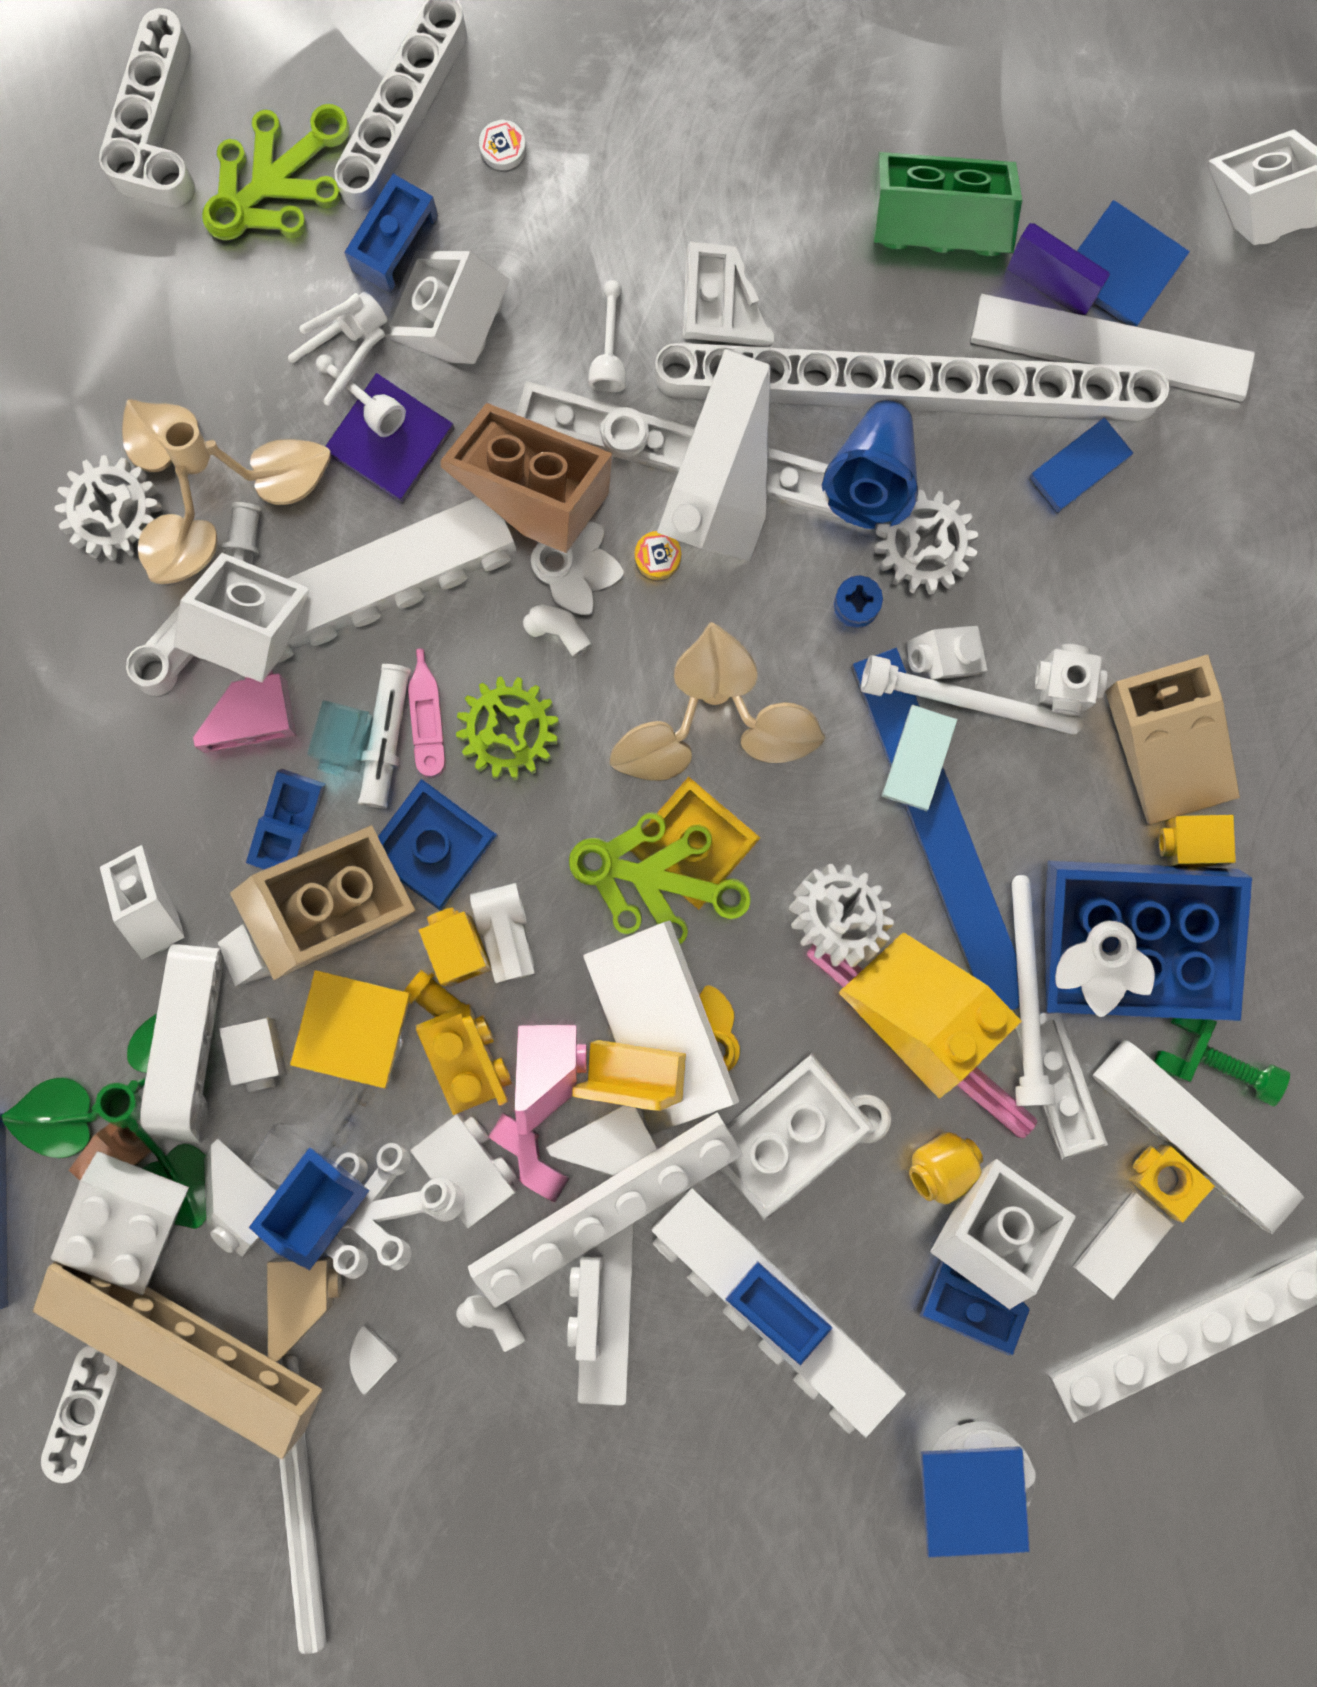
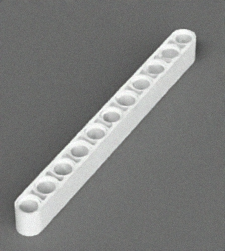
M673 343L663 347L657 354L655 361V378L659 390L666 396L683 399L706 400L714 379L710 372L713 368L719 366L725 349L770 365V368L780 373L782 378L776 383H770L769 403L870 408L879 401L890 400L904 405L908 410L1096 420H1101L1105 417L1107 420L1139 422L1153 417L1168 397L1170 389L1168 379L1164 373L1156 368L1142 366ZM679 363L687 367L689 372L682 378L674 379L666 375L664 369L670 364ZM818 370L827 376L828 382L820 386L811 385L806 381L804 375L809 371ZM860 372L867 373L873 378L875 384L870 388H860L853 383L851 376ZM903 375H912L919 380L921 388L913 391L906 390L900 385L898 378ZM951 377L960 378L965 382L968 390L963 393L952 392L946 386L945 380ZM1000 379L1006 380L1012 385L1014 393L1006 396L1001 395L995 391L992 382ZM1042 382L1055 384L1060 390V396L1056 398L1047 397L1041 392L1039 384ZM1090 384L1099 385L1106 392L1107 399L1096 400L1088 394L1086 386ZM1140 386L1148 389L1153 396V402L1146 403L1137 399L1133 388Z

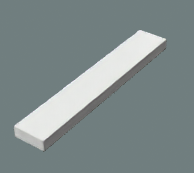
M981 294L979 298L970 343L1056 362L1152 367L1164 373L1168 379L1169 386L1243 401L1247 395L1255 352L986 294Z

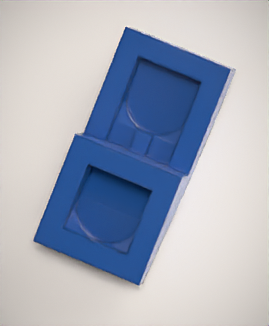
M282 768L276 772L264 816L258 819L246 860L247 864L265 870L302 854L326 783Z

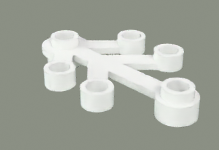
M388 1143L379 1150L376 1158L378 1168L364 1185L370 1190L341 1230L353 1229L377 1251V1258L380 1263L393 1270H400L411 1259V1247L405 1241L388 1234L376 1222L426 1212L442 1222L450 1221L456 1218L462 1211L465 1196L463 1190L455 1183L446 1178H436L427 1182L419 1192L379 1200L396 1176L403 1174L410 1165L408 1151L396 1143ZM344 1153L335 1162L346 1171L352 1163H355V1168L351 1175L360 1183L367 1175L368 1166L366 1161L354 1153ZM398 1153L396 1162L389 1166L391 1157ZM442 1191L441 1198L434 1203L437 1195ZM337 1235L324 1251L334 1260L335 1270L347 1278H359L367 1269V1255L354 1246L346 1245ZM398 1246L397 1256L390 1260L391 1251ZM355 1255L354 1264L347 1269L349 1258Z

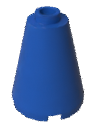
M884 400L873 404L825 470L822 491L824 492L825 490L829 498L828 506L833 513L847 523L862 528L875 529L876 523L891 522V527L900 524L910 516L918 497L913 417L910 411L898 402Z

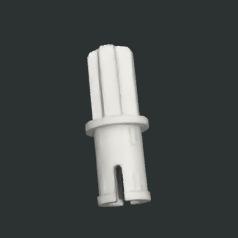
M233 502L231 505L232 514L227 542L222 543L221 549L225 551V554L253 565L254 556L259 555V549L255 547L261 507L246 502Z

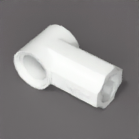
M180 605L145 645L135 648L127 658L126 670L128 676L144 693L150 696H161L171 691L177 682L179 672L194 656L191 653L173 647ZM153 661L162 662V671L158 677L152 680L142 679V670L148 663Z
M517 883L470 894L475 922L480 936H484L495 984L536 974L530 945L524 929L527 921Z

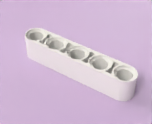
M426 0L337 162L334 171L335 181L342 199L351 209L365 211L372 208L390 177L395 173L465 43L467 32L462 6L458 0ZM443 19L454 21L448 28L441 29L434 26ZM422 58L433 60L426 68H416L413 66L417 60ZM406 97L412 100L404 108L391 106L398 98ZM378 137L390 139V142L382 148L370 146V143ZM363 176L369 178L366 185L361 188L354 189L348 187L349 182L355 177Z
M1124 1039L1092 1075L1096 1082L1165 1144L1175 1149L1215 1185L1219 1192L1269 1234L1272 1235L1304 1199V1196L1296 1187L1129 1041Z

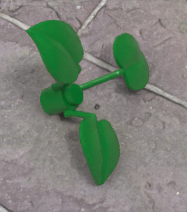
M157 1013L139 1026L131 1037L127 1048L129 1065L141 1073L147 1074ZM146 1077L138 1081L132 1080L128 1086L122 1083L106 1085L99 1091L91 1113H89L91 1098L82 1085L68 1078L49 1079L32 1088L16 1105L2 1115L3 1123L20 1143L36 1153L57 1159L69 1158L83 1151L91 1140L88 1122H95L99 1117L116 1127H129L158 1160L145 1165L142 1169L189 1187L174 1225L197 1229L205 1223L204 1158L206 1155L197 1147L186 1143L177 1145L165 1155L157 1143L140 1126L138 1121L141 1116L142 1098L138 1091L144 1088Z

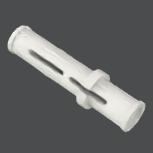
M394 664L381 665V677L373 712L368 750L362 751L361 762L365 763L360 798H358L357 803L359 805L377 809L388 808L387 801L393 768H398L400 758L396 756V750L403 718L408 678L411 673V669ZM390 694H392L393 699L391 704L387 731H385L384 726ZM384 742L385 745L381 761L379 780H377L376 772L380 756L381 743Z

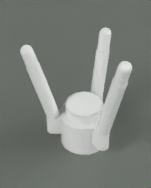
M362 292L360 295L355 293L344 303L302 324L299 330L301 333L306 334L337 319V322L288 356L289 362L295 363L341 331L353 341L359 338L365 339L324 398L323 402L327 406H330L339 393H341L372 347L385 337V333L380 327L386 323V315L377 301L366 292Z

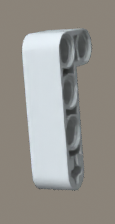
M165 8L150 10L140 22L101 146L99 162L102 170L117 192L151 203L177 208L184 206L192 199L195 192L194 180L183 159L177 153L161 148L189 59L191 46L179 18L174 12ZM161 76L155 85L143 86L148 78ZM141 118L148 119L142 128L130 129L132 123ZM134 161V165L129 171L116 173L122 163ZM167 174H179L177 180L172 184H160L163 177Z
M172 944L169 948L141 1104V1125L151 1138L202 1143L208 1120V1103L202 1093L223 970V955L220 948Z

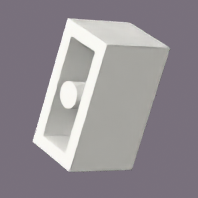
M460 1113L423 1139L410 1151L431 1180L446 1178L463 1190L465 1202L458 1216L468 1229L518 1191L512 1183L518 1179V1176L502 1155L494 1159L484 1143L489 1140V1137L479 1122L473 1116L466 1120Z

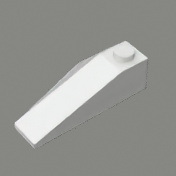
M728 349L724 350L674 482L657 533L704 550L747 561L751 560L767 515L769 364Z

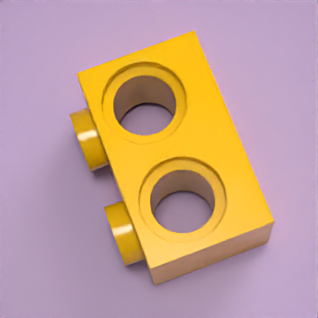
M454 907L444 909L428 916L426 919L429 925L418 929L440 985L452 987L492 971L490 960L474 920L465 911L459 913L458 910H454Z

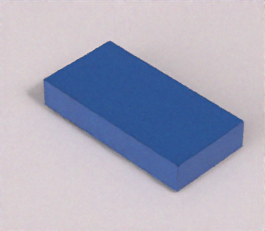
M1104 417L1032 472L1029 478L1057 513H1059L1127 461L1134 453Z
M758 1261L755 1262L725 1297L727 1302L800 1366L833 1328Z

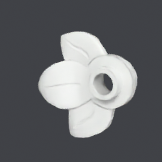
M588 522L567 553L543 543H538L531 555V566L536 577L542 582L550 584L554 601L563 609L574 614L590 615L593 611L592 591L609 588L624 576V570L617 560L599 548L604 536V526L598 523ZM559 555L564 560L563 565L556 570L548 568L546 560L549 556Z
M1105 921L1096 925L1090 931L1086 942L1074 945L1066 950L1058 963L1055 982L1056 986L1061 989L1081 986L1085 1000L1097 1016L1104 1017L1118 1005L1126 990L1140 995H1150L1153 989L1155 972L1150 959L1136 949V939L1132 931L1120 922ZM1108 937H1116L1118 939V947L1113 952H1104L1102 950V943Z

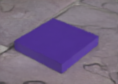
M1031 222L1022 233L1007 267V270L1071 312L1084 316L1092 308L1111 275L1107 270Z
M376 373L364 389V392L371 398L375 395L385 394L399 402L406 410L402 425L390 436H379L365 422V404L357 399L325 447L330 449L331 457L403 503L455 427L452 422Z

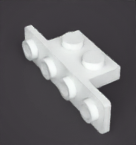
M634 1223L585 1252L584 1256L580 1259V1267L571 1268L570 1297H578V1316L569 1317L567 1343L568 1347H576V1360H579L578 1402L582 1404L624 1405L627 1400Z

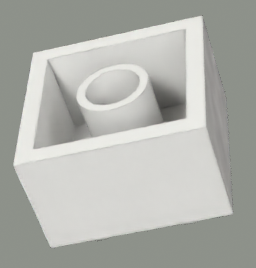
M97 1151L80 1180L50 1259L143 1295L158 1265L189 1187Z
M995 1159L981 1169L982 1174L967 1193L959 1198L930 1252L1008 1309H1011L1037 1293L1076 1216Z

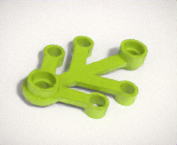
M323 104L317 107L310 118L312 130L274 163V141L281 135V123L278 116L271 110L263 109L256 112L251 122L255 132L252 181L238 193V171L247 162L246 152L242 144L235 139H226L218 145L216 151L220 162L218 194L212 196L206 202L202 212L204 226L212 236L221 240H231L242 235L246 228L280 230L288 238L300 237L305 232L307 227L306 219L303 212L296 206H285L280 211L253 208L264 197L315 200L320 207L325 209L333 208L339 204L341 194L334 178L330 176H321L316 180L288 178L323 147H335L347 139L350 128L346 114L339 106L334 104ZM267 120L274 122L271 130H259L262 122ZM330 124L339 126V130L335 134L326 135L323 133L325 127ZM230 150L239 151V156L233 161L225 160L224 156ZM332 187L335 190L329 198H322L319 196L322 188ZM227 212L234 214V219L230 223L222 224L219 222L222 214ZM290 216H296L300 219L297 226L293 228L284 226L285 220Z
M649 812L641 816L636 826L606 842L600 838H586L578 842L570 853L569 867L571 873L579 882L585 885H596L614 915L613 924L615 928L623 934H631L639 929L642 923V913L637 906L627 903L614 878L634 883L657 924L671 921V923H677L682 927L683 934L677 938L679 944H682L687 937L688 925L683 918L675 916L660 890L713 903L715 911L720 916L728 919L741 917L750 906V891L747 885L738 879H725L716 884L666 871L667 868L691 854H702L709 849L712 835L710 830L704 825L695 824L690 826L682 838L639 863L620 859V856L643 841L656 842L664 835L666 830L665 820L658 813ZM645 820H657L660 825V831L657 835L649 836L644 833L642 824ZM693 831L703 832L707 838L706 844L700 848L691 846L688 841L689 834ZM588 853H597L602 859V866L595 870L588 868L585 864V856ZM728 889H735L740 893L741 900L736 905H728L723 901V893ZM626 910L633 912L636 916V924L631 927L623 926L619 921V914Z

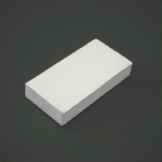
M1132 1192L1073 1267L1108 1297L1114 1299L1174 1224L1137 1193Z

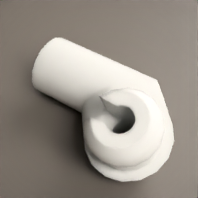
M540 604L531 608L530 613L524 617L523 626L529 635L538 637L544 635L545 632L559 635L572 657L579 656L592 646L579 623L568 610Z
M474 1295L468 1297L465 1302L458 1306L456 1313L460 1324L467 1328H471L474 1325L493 1329L504 1352L525 1341L506 1303L494 1308L486 1296Z

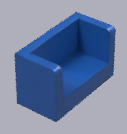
M392 174L344 251L352 272L391 293L395 287L392 272L423 222L426 220L434 224L438 217L434 197L399 176Z
M309 1147L248 1228L277 1254L311 1270L370 1190L339 1164Z

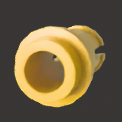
M420 970L403 991L411 993L410 1004L415 1001L434 1017L466 1005L433 980L435 974L432 972L427 975L424 971Z

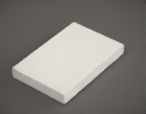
M811 1053L727 1125L744 1155L721 1168L720 1171L765 1222L872 1132L875 1127Z

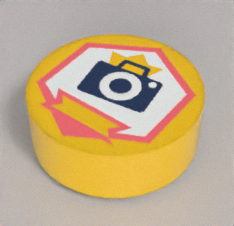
M657 531L645 534L640 538L635 547V563L638 570L645 577L652 580H664L674 575L681 564V547L676 539L659 534Z

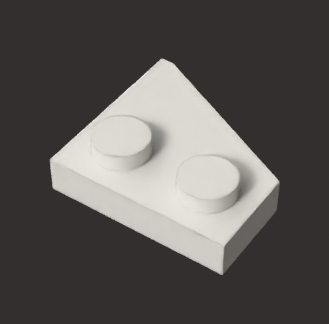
M690 241L686 255L682 338L770 347L774 342V333L771 327L767 328L757 306L759 298L752 283L745 277V266L736 246Z

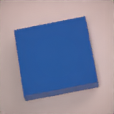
M1114 199L1077 250L1111 274L1097 297L1095 304L1126 325L1135 327L1139 325L1190 252Z
M423 779L418 782L378 835L400 881L440 911L446 907L498 837L496 833Z
M1020 1446L920 1451L926 1551L929 1558L1030 1552L1023 1449Z

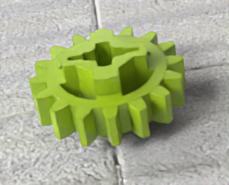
M502 676L497 677L496 689L490 690L483 682L480 683L479 689L482 696L478 700L469 695L464 698L471 708L470 712L457 713V719L466 724L467 727L457 731L456 737L460 741L470 742L462 750L465 758L478 756L474 767L479 772L486 769L488 765L492 766V777L496 780H499L503 770H509L514 781L519 780V769L522 767H526L531 774L537 773L533 761L540 758L549 762L551 757L545 746L546 744L557 745L559 741L556 735L549 732L550 728L559 725L558 717L546 716L545 714L551 710L553 702L550 698L540 702L537 700L541 692L540 687L537 685L531 687L528 692L524 691L523 680L520 677L516 678L512 687L506 686ZM501 699H517L526 704L519 708L504 705ZM486 708L489 713L487 725L477 735V722L481 713ZM497 712H500L503 718L507 719L511 724L519 721L515 726L516 738L519 742L518 746L506 734L496 735L501 731ZM539 722V735L535 744L530 749L526 742L529 729L536 726V723ZM503 749L511 751L515 758L501 759L487 752Z

